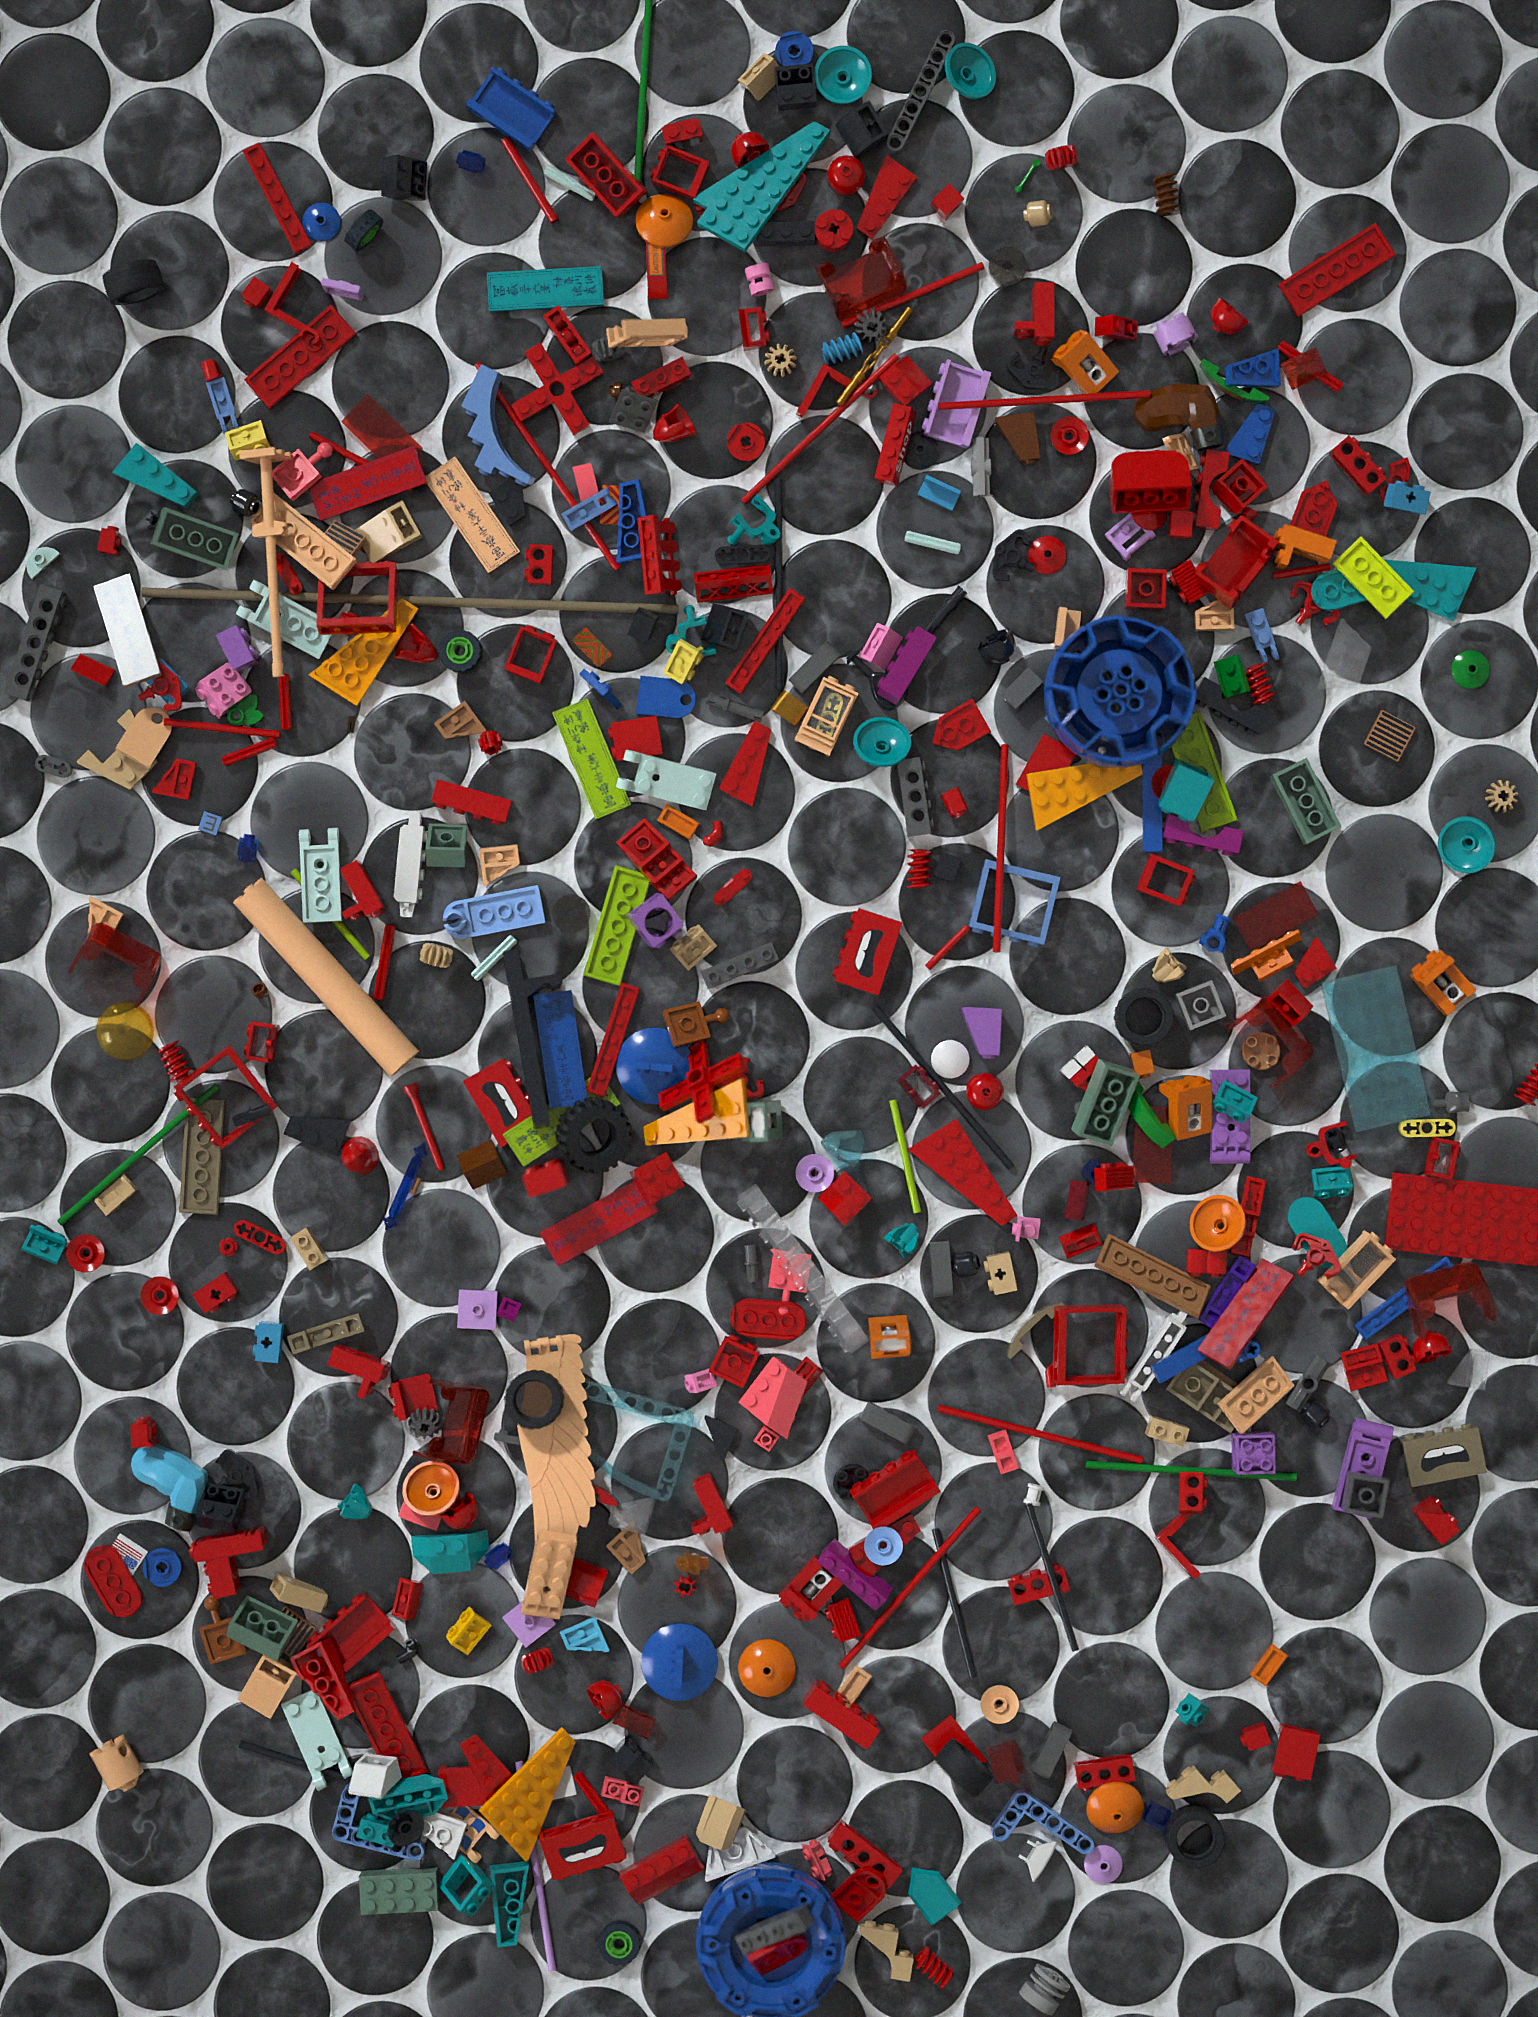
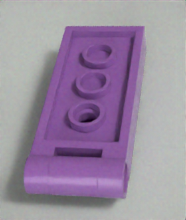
M1210 1070L1212 1101L1223 1080L1250 1093V1070ZM1212 1107L1210 1163L1249 1164L1251 1150L1250 1117L1245 1123L1237 1122L1225 1113H1220ZM1229 1124L1233 1125L1232 1131H1229L1227 1129V1126Z
M1355 1417L1331 1506L1334 1510L1344 1512L1341 1509L1347 1470L1382 1476L1394 1427ZM1364 1454L1368 1455V1458L1366 1460L1362 1459V1456ZM1354 1514V1515H1358V1516H1362V1517H1366V1518H1370V1519H1371V1516H1365V1515Z

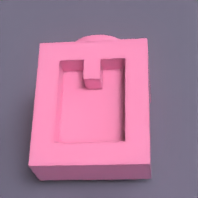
M1017 1216V1222L1012 1225V1234L1015 1235V1241L1019 1242L1020 1237L1038 1239L1040 1219Z
M710 1368L685 1375V1387L690 1394L717 1387L714 1374L708 1372Z

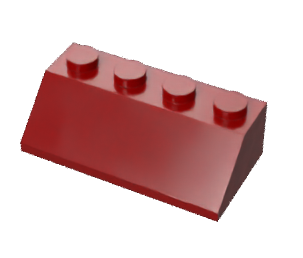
M686 1834L621 1870L619 1877L629 1895L640 1905L704 1870L706 1867L689 1836Z

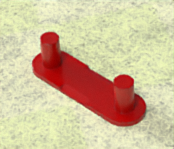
M276 553L277 571L290 594L299 595L303 587L286 556Z
M748 869L740 870L714 894V903L718 906L726 904L751 881V871Z

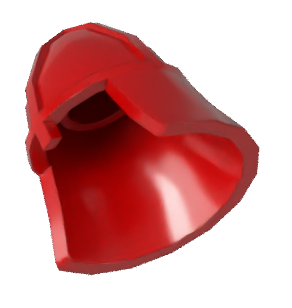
M679 403L668 413L662 415L653 430V439L659 442H674L696 435V429L692 420Z
M411 623L399 641L394 658L417 663H430L438 659V654L432 641Z
M362 1136L352 1137L342 1145V1162L348 1170L359 1172L364 1176L371 1173L377 1166L379 1160L378 1149L370 1139Z

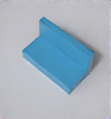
M926 475L917 495L952 511L961 491Z

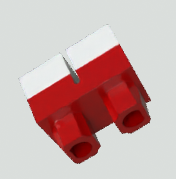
M1088 1046L1081 1049L1073 1057L1074 1059H1071L1059 1070L1076 1087L1079 1086L1085 1092L1090 1082L1088 1077L1093 1073L1099 1059Z

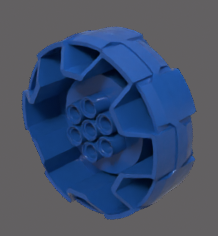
M1113 615L1096 619L1080 627L1060 645L1046 673L1044 706L1052 730H1055L1058 738L1076 755L1081 756L1082 760L1100 767L1114 769L1117 767H1133L1147 763L1162 755L1174 745L1186 729L1196 700L1194 673L1188 657L1184 654L1186 652L1185 649L1163 627L1158 628L1155 624L1139 618ZM1128 668L1131 672L1130 676H1123L1121 669ZM1105 672L1111 674L1112 680L1105 681L1102 674ZM1135 682H1142L1144 689L1137 690ZM1122 686L1125 689V694L1119 695L1116 692V687ZM1104 691L1107 698L1105 700L1099 699L1097 692ZM1131 700H1136L1139 703L1138 709H1133L1130 706ZM1111 705H1118L1120 713H1113ZM1058 707H1063L1064 712L1060 713ZM1155 734L1160 735V740H1156ZM1103 748L1105 753L1100 754L1098 749Z
M765 1862L758 1863L756 1867L753 1866L738 1871L724 1880V1882L721 1881L707 1899L699 1917L696 1931V1952L702 1975L710 1989L716 1993V1998L729 2010L742 2017H747L748 2015L751 2017H799L813 2010L819 2005V2000L824 1998L834 1986L842 1970L845 1958V1926L836 1901L829 1890L819 1881L799 1869H793V1865ZM806 1904L814 1919V1922L805 1931L801 1932L808 1944L806 1950L797 1958L760 1976L747 1958V1955L752 1952L743 1955L735 1937L744 1928L758 1923L757 1921L760 1918L768 1919ZM736 1994H741L742 1997L739 1998Z

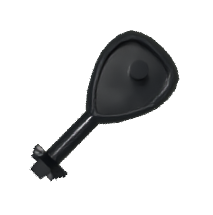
M850 650L847 653V664L849 665L852 661L869 677L871 692L876 703L887 711L897 709L906 700L909 692L908 687L897 705L877 694L879 690L877 684L881 677L884 676L886 678L888 673L874 672L857 656L860 653L858 650L854 652Z

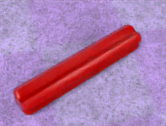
M284 673V677H278L281 729L291 730L289 674Z
M269 738L222 756V762L224 766H229L277 747V743L274 738Z
M581 1771L573 1776L574 1780L597 1812L600 1814L610 1811Z

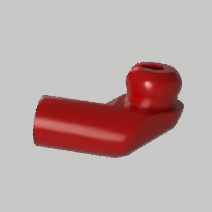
M713 821V832L708 836H704L703 844L709 847L715 846L722 839V821Z

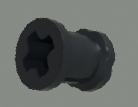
M1332 1128L1326 1131L1325 1139L1330 1143L1331 1151L1333 1153L1343 1152L1347 1148V1143L1342 1139L1340 1129Z

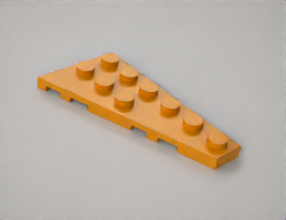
M403 598L397 602L396 632L358 634L308 675L358 706L419 609ZM388 610L380 617L388 616Z
M1090 763L1026 774L1035 830L1037 831L1141 776L1143 774L1142 766L1117 767L1114 769Z
M745 1078L713 1092L716 1117L700 1125L695 1121L694 1105L692 1102L643 1126L645 1146L750 1137Z

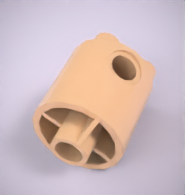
M124 1734L115 1738L114 1742L111 1739L102 1744L101 1750L97 1748L89 1753L109 1791L119 1788L125 1792L137 1785L139 1775L144 1772Z

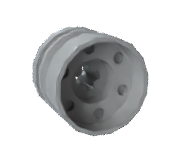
M1036 1964L1034 1967L1036 1972H1031L1030 1974L1035 1983L1025 1981L1019 1993L1035 2008L1052 2016L1060 2005L1054 1996L1063 1999L1065 1997L1063 1991L1068 1992L1071 1987L1054 1970L1041 1964Z

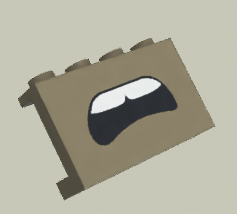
M1472 1423L1462 1424L1461 1428L1457 1429L1445 1427L1442 1428L1441 1432L1436 1433L1434 1430L1425 1431L1421 1436L1409 1434L1400 1440L1408 1472L1407 1481L1411 1487L1487 1473L1479 1428L1472 1425Z

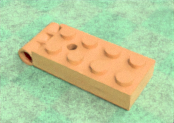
M538 1529L521 1607L522 1615L560 1619L577 1544L576 1535Z

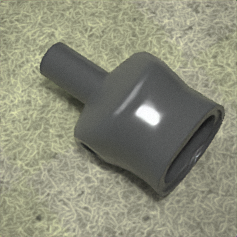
M1447 1092L1445 1099L1432 1100V1106L1445 1107L1449 1114L1463 1111L1469 1112L1468 1092Z

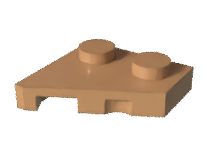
M466 701L434 723L445 739L481 734L487 731Z
M634 1521L628 1524L606 1545L609 1551L631 1575L646 1562Z

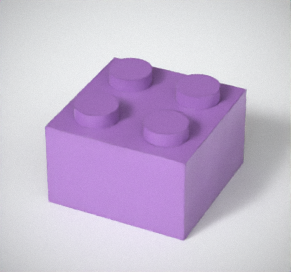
M235 625L216 635L232 669L237 673L259 663L257 658L260 656L256 648L249 644L248 641L251 638L244 628Z

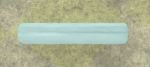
M550 165L545 168V176L591 201L594 200L596 194L590 187Z
M907 531L905 535L906 542L954 554H959L961 544L911 531Z
M512 935L508 936L471 975L476 980H480L503 957V952L509 951L517 943V940Z

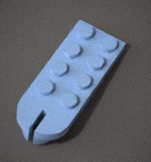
M539 885L454 901L446 907L443 914V921L461 918V922L444 924L446 931L458 939L546 923Z

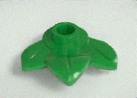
M250 694L229 708L227 718L232 725L240 726L244 723L253 725L262 719L263 713L256 710L258 705L257 695ZM236 713L241 715L239 720L234 719Z

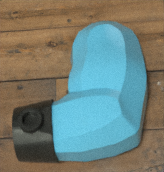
M157 1444L154 1447H140L132 1457L131 1467L134 1476L141 1482L151 1485L159 1492L170 1496L171 1503L168 1504L165 1524L177 1530L190 1532L196 1522L195 1514L208 1482V1472L185 1455L170 1450L161 1444Z

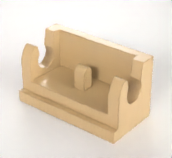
M123 1174L95 1199V1203L107 1216L139 1189Z

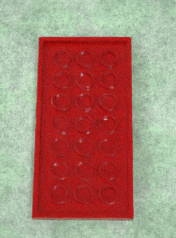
M1392 1172L1384 1244L1391 1250L1537 1266L1538 1189Z

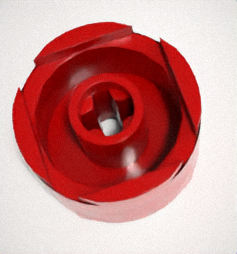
M832 209L823 212L815 223V240L822 249L831 253H837L847 248L853 235V224L850 217L843 210ZM831 228L837 230V234L830 232Z

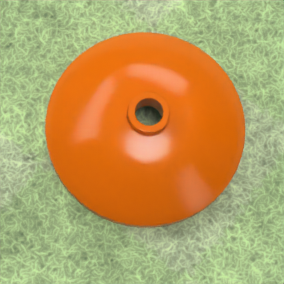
M657 194L647 198L639 206L635 219L636 228L639 235L647 243L656 247H673L682 243L689 236L693 226V215L687 203L681 198L671 194Z
M1213 1195L1203 1199L1194 1208L1190 1217V1232L1193 1239L1199 1246L1212 1252L1225 1251L1235 1246L1242 1238L1246 1228V1216L1243 1208L1233 1198L1225 1195ZM1224 1223V1228L1219 1229V1226Z
M439 1461L424 1462L414 1467L406 1476L402 1489L403 1498L407 1506L416 1514L428 1517L437 1516L446 1512L456 1502L460 1491V1482L457 1474L449 1465ZM436 1491V1495L432 1496L431 1493Z
M761 1639L751 1643L741 1654L738 1664L739 1677L743 1685L753 1694L762 1697H772L784 1692L791 1685L796 1671L795 1660L791 1651L783 1643L773 1639ZM766 1667L770 1668L771 1670L768 1674L764 1673L763 1669Z
M1110 1782L1098 1787L1090 1795L1086 1805L1087 1816L1091 1824L1105 1833H1121L1131 1829L1139 1822L1144 1811V1803L1139 1791L1123 1782Z

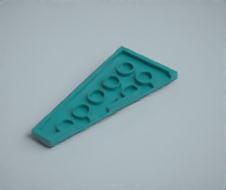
M1384 559L1414 591L1405 601L1450 621H1454L1476 568Z

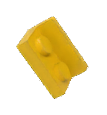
M468 1607L466 1611L462 1612L456 1624L448 1630L446 1638L452 1646L469 1655L492 1625L489 1621L476 1614L471 1607Z

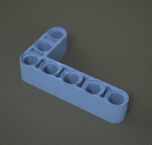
M350 1783L345 1786L332 1830L335 1840L410 1860L422 1858L426 1846L420 1839H417L410 1845L397 1849L394 1846L389 1847L357 1838L356 1832H358L360 1824L355 1823L354 1818L360 1796H348L347 1790H349ZM342 1809H350L351 1815H344L342 1813ZM344 1827L347 1833L340 1834L337 1828ZM418 1846L421 1852L418 1854L414 1853L411 1847Z
M1018 1789L1013 1793L991 1825L993 1838L997 1841H1004L1009 1837L1023 1815L1026 1814L1080 1853L1089 1854L1094 1849L1092 1837L1087 1832L1025 1789ZM1021 1795L1027 1797L1024 1803L1017 1802V1799ZM1037 1806L1043 1808L1040 1814H1034L1033 1809ZM1009 1811H1014L1016 1816L1009 1819L1006 1817V1814ZM1054 1817L1058 1819V1823L1050 1825L1048 1823L1049 1820ZM1003 1827L1005 1831L1003 1834H996V1828ZM1067 1829L1074 1830L1071 1836L1064 1835V1832ZM1082 1840L1090 1841L1087 1847H1081L1080 1843Z

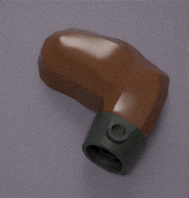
M1172 384L1150 390V398L1136 399L1133 405L1135 421L1145 431L1157 432L1170 427L1188 426L1191 429L1190 434L1196 451L1214 449L1223 445L1219 409L1215 396L1207 385Z

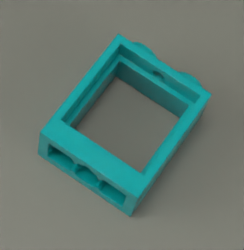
M460 1854L438 1884L457 1910L470 1917L474 1916L495 1888V1885L481 1868L472 1862L469 1857ZM469 1873H471L477 1884L465 1900L462 1901L456 1894V1891Z

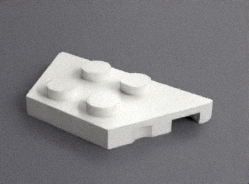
M745 1825L739 1828L730 1849L718 1850L709 1846L705 1881L708 1882L775 1858L776 1855Z

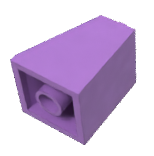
M961 1007L962 1015L977 1053L981 1054L982 1058L995 1059V1055L1000 1053L1002 1009Z

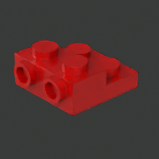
M730 1334L729 1337L725 1335L708 1372L743 1388L760 1351L752 1343L747 1342L745 1345L739 1342L740 1338L733 1334Z

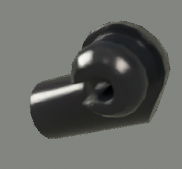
M408 1638L406 1640L405 1652L396 1656L399 1664L416 1656L418 1650L416 1639Z

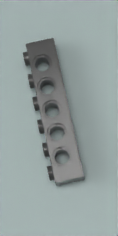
M43 584L39 585L4 691L5 694L28 702L34 698L36 694V681H39L42 676V663L46 662L48 658V645L52 644L54 640V627L58 626L60 622V609L66 604L67 597H65V592ZM52 602L53 609L50 612H46L45 605ZM41 621L47 622V627L44 630L39 629ZM40 639V647L34 649L33 641ZM30 657H34V665L28 667L26 663L27 659ZM27 675L29 678L26 685H22L20 682L21 677Z

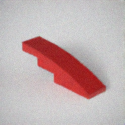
M1250 1176L1246 1177L1240 1201L1246 1216V1228L1240 1241L1230 1249V1254L1240 1255L1245 1258L1250 1257L1266 1180Z

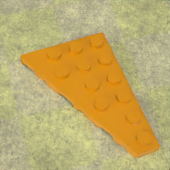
M562 1727L479 1809V1812L525 1862L529 1860L575 1745L573 1738Z

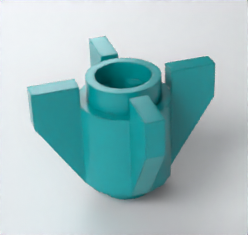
M905 1223L889 1232L884 1237V1240L893 1244L899 1250L901 1256L906 1258L917 1249L920 1236L918 1233L919 1229L912 1223Z
M355 1483L352 1486L351 1493L346 1496L344 1501L339 1502L337 1507L342 1510L340 1515L345 1519L362 1520L371 1514L372 1504L368 1501L363 1489Z

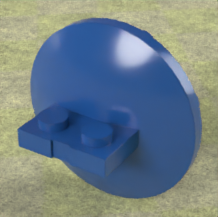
M646 1028L640 1030L626 1039L620 1048L616 1061L618 1080L623 1089L632 1098L646 1104H659V1092L687 1079L686 1073L690 1071L688 1060L690 1051L687 1045L673 1048L668 1030Z
M674 1623L658 1629L651 1635L642 1652L641 1667L643 1676L653 1691L670 1700L684 1701L701 1695L709 1688L716 1676L718 1656L714 1643L704 1631L690 1624Z

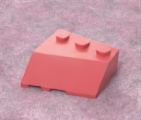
M773 1356L739 1400V1403L764 1424L788 1440L790 1428L796 1418L795 1414L802 1401L808 1381L779 1358Z

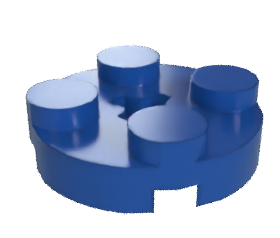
M790 31L783 34L775 47L777 62L781 66L811 63L813 57V44L811 40L798 31ZM791 47L800 50L796 56L789 53Z
M161 1547L154 1549L143 1562L144 1576L153 1585L158 1587L171 1585L179 1578L182 1572L181 1558L175 1550ZM161 1562H164L168 1567L165 1569V1572H162L157 1567Z

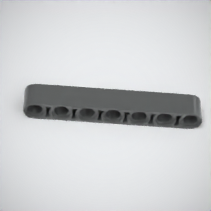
M943 30L938 35L887 139L886 148L891 155H899L903 151L945 65L946 56L954 46L955 36L949 30ZM949 38L951 43L945 45L941 42V39ZM940 55L943 60L935 62L932 57ZM931 72L934 78L926 79L924 74ZM918 89H922L926 94L920 97L915 92ZM913 106L917 109V112L911 114L907 111V108ZM900 124H906L908 125L909 129L906 131H901L898 126ZM892 141H898L900 143V147L892 148L890 143Z

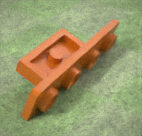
M1298 929L1289 931L1284 937L1272 940L1262 949H1256L1245 958L1235 960L1231 965L1233 975L1235 976L1251 967L1261 982L1293 965L1294 961L1286 948L1302 940L1300 931Z

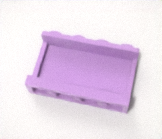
M947 359L945 363H941L938 374H941L939 382H935L933 392L936 394L934 400H930L927 408L930 414L928 419H924L922 425L923 435L967 449L970 445L981 408L938 410V403L983 400L991 372L985 370L981 372L953 363Z

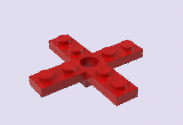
M541 342L525 351V355L543 383V386L511 404L520 422L525 421L554 403L573 436L590 427L571 393L604 374L594 356L560 375ZM554 384H562L564 386V393L560 396H554L551 394V387Z
M704 1041L688 1048L690 1051L688 1055L690 1071L686 1073L687 1079L658 1093L660 1108L663 1111L693 1097L695 1121L699 1125L716 1117L712 1087L745 1071L743 1056L740 1053L710 1067L708 1046Z

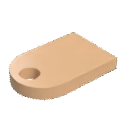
M154 707L141 710L131 722L115 750L149 769L170 736L172 726H164V718H169V716L163 710ZM158 714L162 717L163 721L156 724L152 721L151 717Z

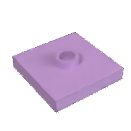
M322 278L321 285L326 293L360 301L363 300L364 292L360 286L342 280L335 281Z
M459 1289L457 1328L496 1330L498 1291Z
M520 1602L502 1618L526 1648L556 1625V1622L551 1618L522 1615V1602Z

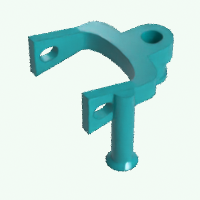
M757 494L750 503L765 513V522L753 529L737 513L731 520V523L737 529L732 535L728 536L729 544L736 545L743 533H746L752 539L761 535V541L766 546H770L780 537V530L772 523L776 517L775 512Z
M687 605L684 608L688 621L678 625V635H668L666 648L669 653L672 654L678 640L686 641L685 633L687 628L707 624L704 614L695 618L694 606ZM714 644L703 649L701 653L703 657L716 654Z

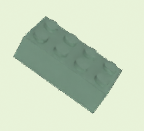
M163 507L151 545L222 570H227L239 534Z
M1307 758L1269 776L1303 845L1341 827Z
M1098 1059L1071 1130L1080 1137L1113 1146L1140 1075L1131 1068Z
M438 1867L361 1871L359 1875L361 1915L438 1911L440 1906Z

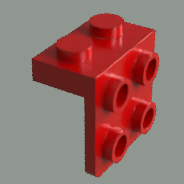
M430 1374L393 1381L390 1384L391 1387H388L389 1396L391 1399L394 1398L395 1402L393 1413L395 1417H398L399 1421L407 1420L412 1412L416 1413L417 1408L423 1410L426 1406L427 1410L433 1408L436 1411L438 1409Z

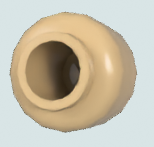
M1045 200L1029 202L1027 209L1023 211L1024 220L1028 221L1032 227L1047 225L1050 219L1053 218L1051 204H1047Z

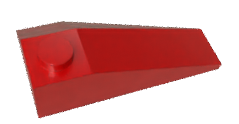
M331 1638L320 1641L290 1658L300 1679L305 1680L311 1687V1691L323 1700V1704L338 1720L356 1711L339 1655Z

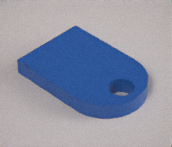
M640 675L636 714L678 719L691 713L695 706L696 697L693 688L688 683L681 684L674 679ZM683 695H689L692 699L691 703L687 706L680 702Z

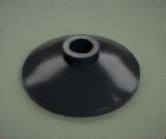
M922 431L911 433L904 459L906 465L916 470H924L931 467L939 455L937 441L934 438L923 435L924 432ZM921 446L924 448V451L919 453L916 448Z
M403 1810L397 1813L388 1824L387 1834L389 1839L398 1846L412 1844L421 1836L424 1829V1820L415 1810Z

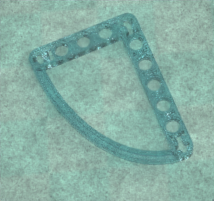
M585 1379V1383H588L585 1388L587 1399L674 1424L656 1488L639 1482L621 1472L604 1459L588 1441L591 1448V1455L589 1457L611 1477L646 1496L661 1501L668 1500L672 1496L694 1422L692 1411ZM590 1386H597L599 1388L597 1396L589 1394L588 1389ZM610 1391H614L618 1395L617 1400L614 1402H610L607 1399V1393ZM627 1397L635 1398V1406L628 1407L625 1404ZM646 1402L654 1404V1410L650 1413L645 1412L643 1408ZM666 1407L671 1408L673 1411V1415L670 1418H665L662 1415V1410ZM676 1410L680 1411L678 1415L684 1416L685 1413H688V1417L691 1418V1421L683 1423V1419L677 1417V1421H674L673 1419L676 1415ZM678 1431H682L686 1435L685 1440L682 1442H678L675 1439V1433ZM678 1450L680 1458L672 1460L669 1457L670 1451ZM667 1468L673 1469L675 1472L674 1477L666 1478L664 1470ZM661 1479L665 1482H672V1486L670 1484L667 1486L669 1494H665L664 1497L658 1491L663 1489L664 1482H660Z

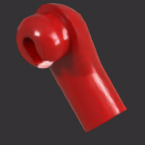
M1053 1362L1045 1370L1047 1388L1056 1387V1384L1053 1382Z

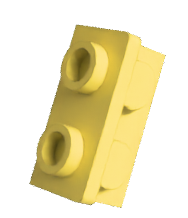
M261 420L225 432L229 450L235 461L240 460L239 451L270 447Z
M682 639L678 640L663 674L681 684L688 680L690 681L695 674L693 670L695 665H698L703 658L701 653L704 648L701 646L696 648Z

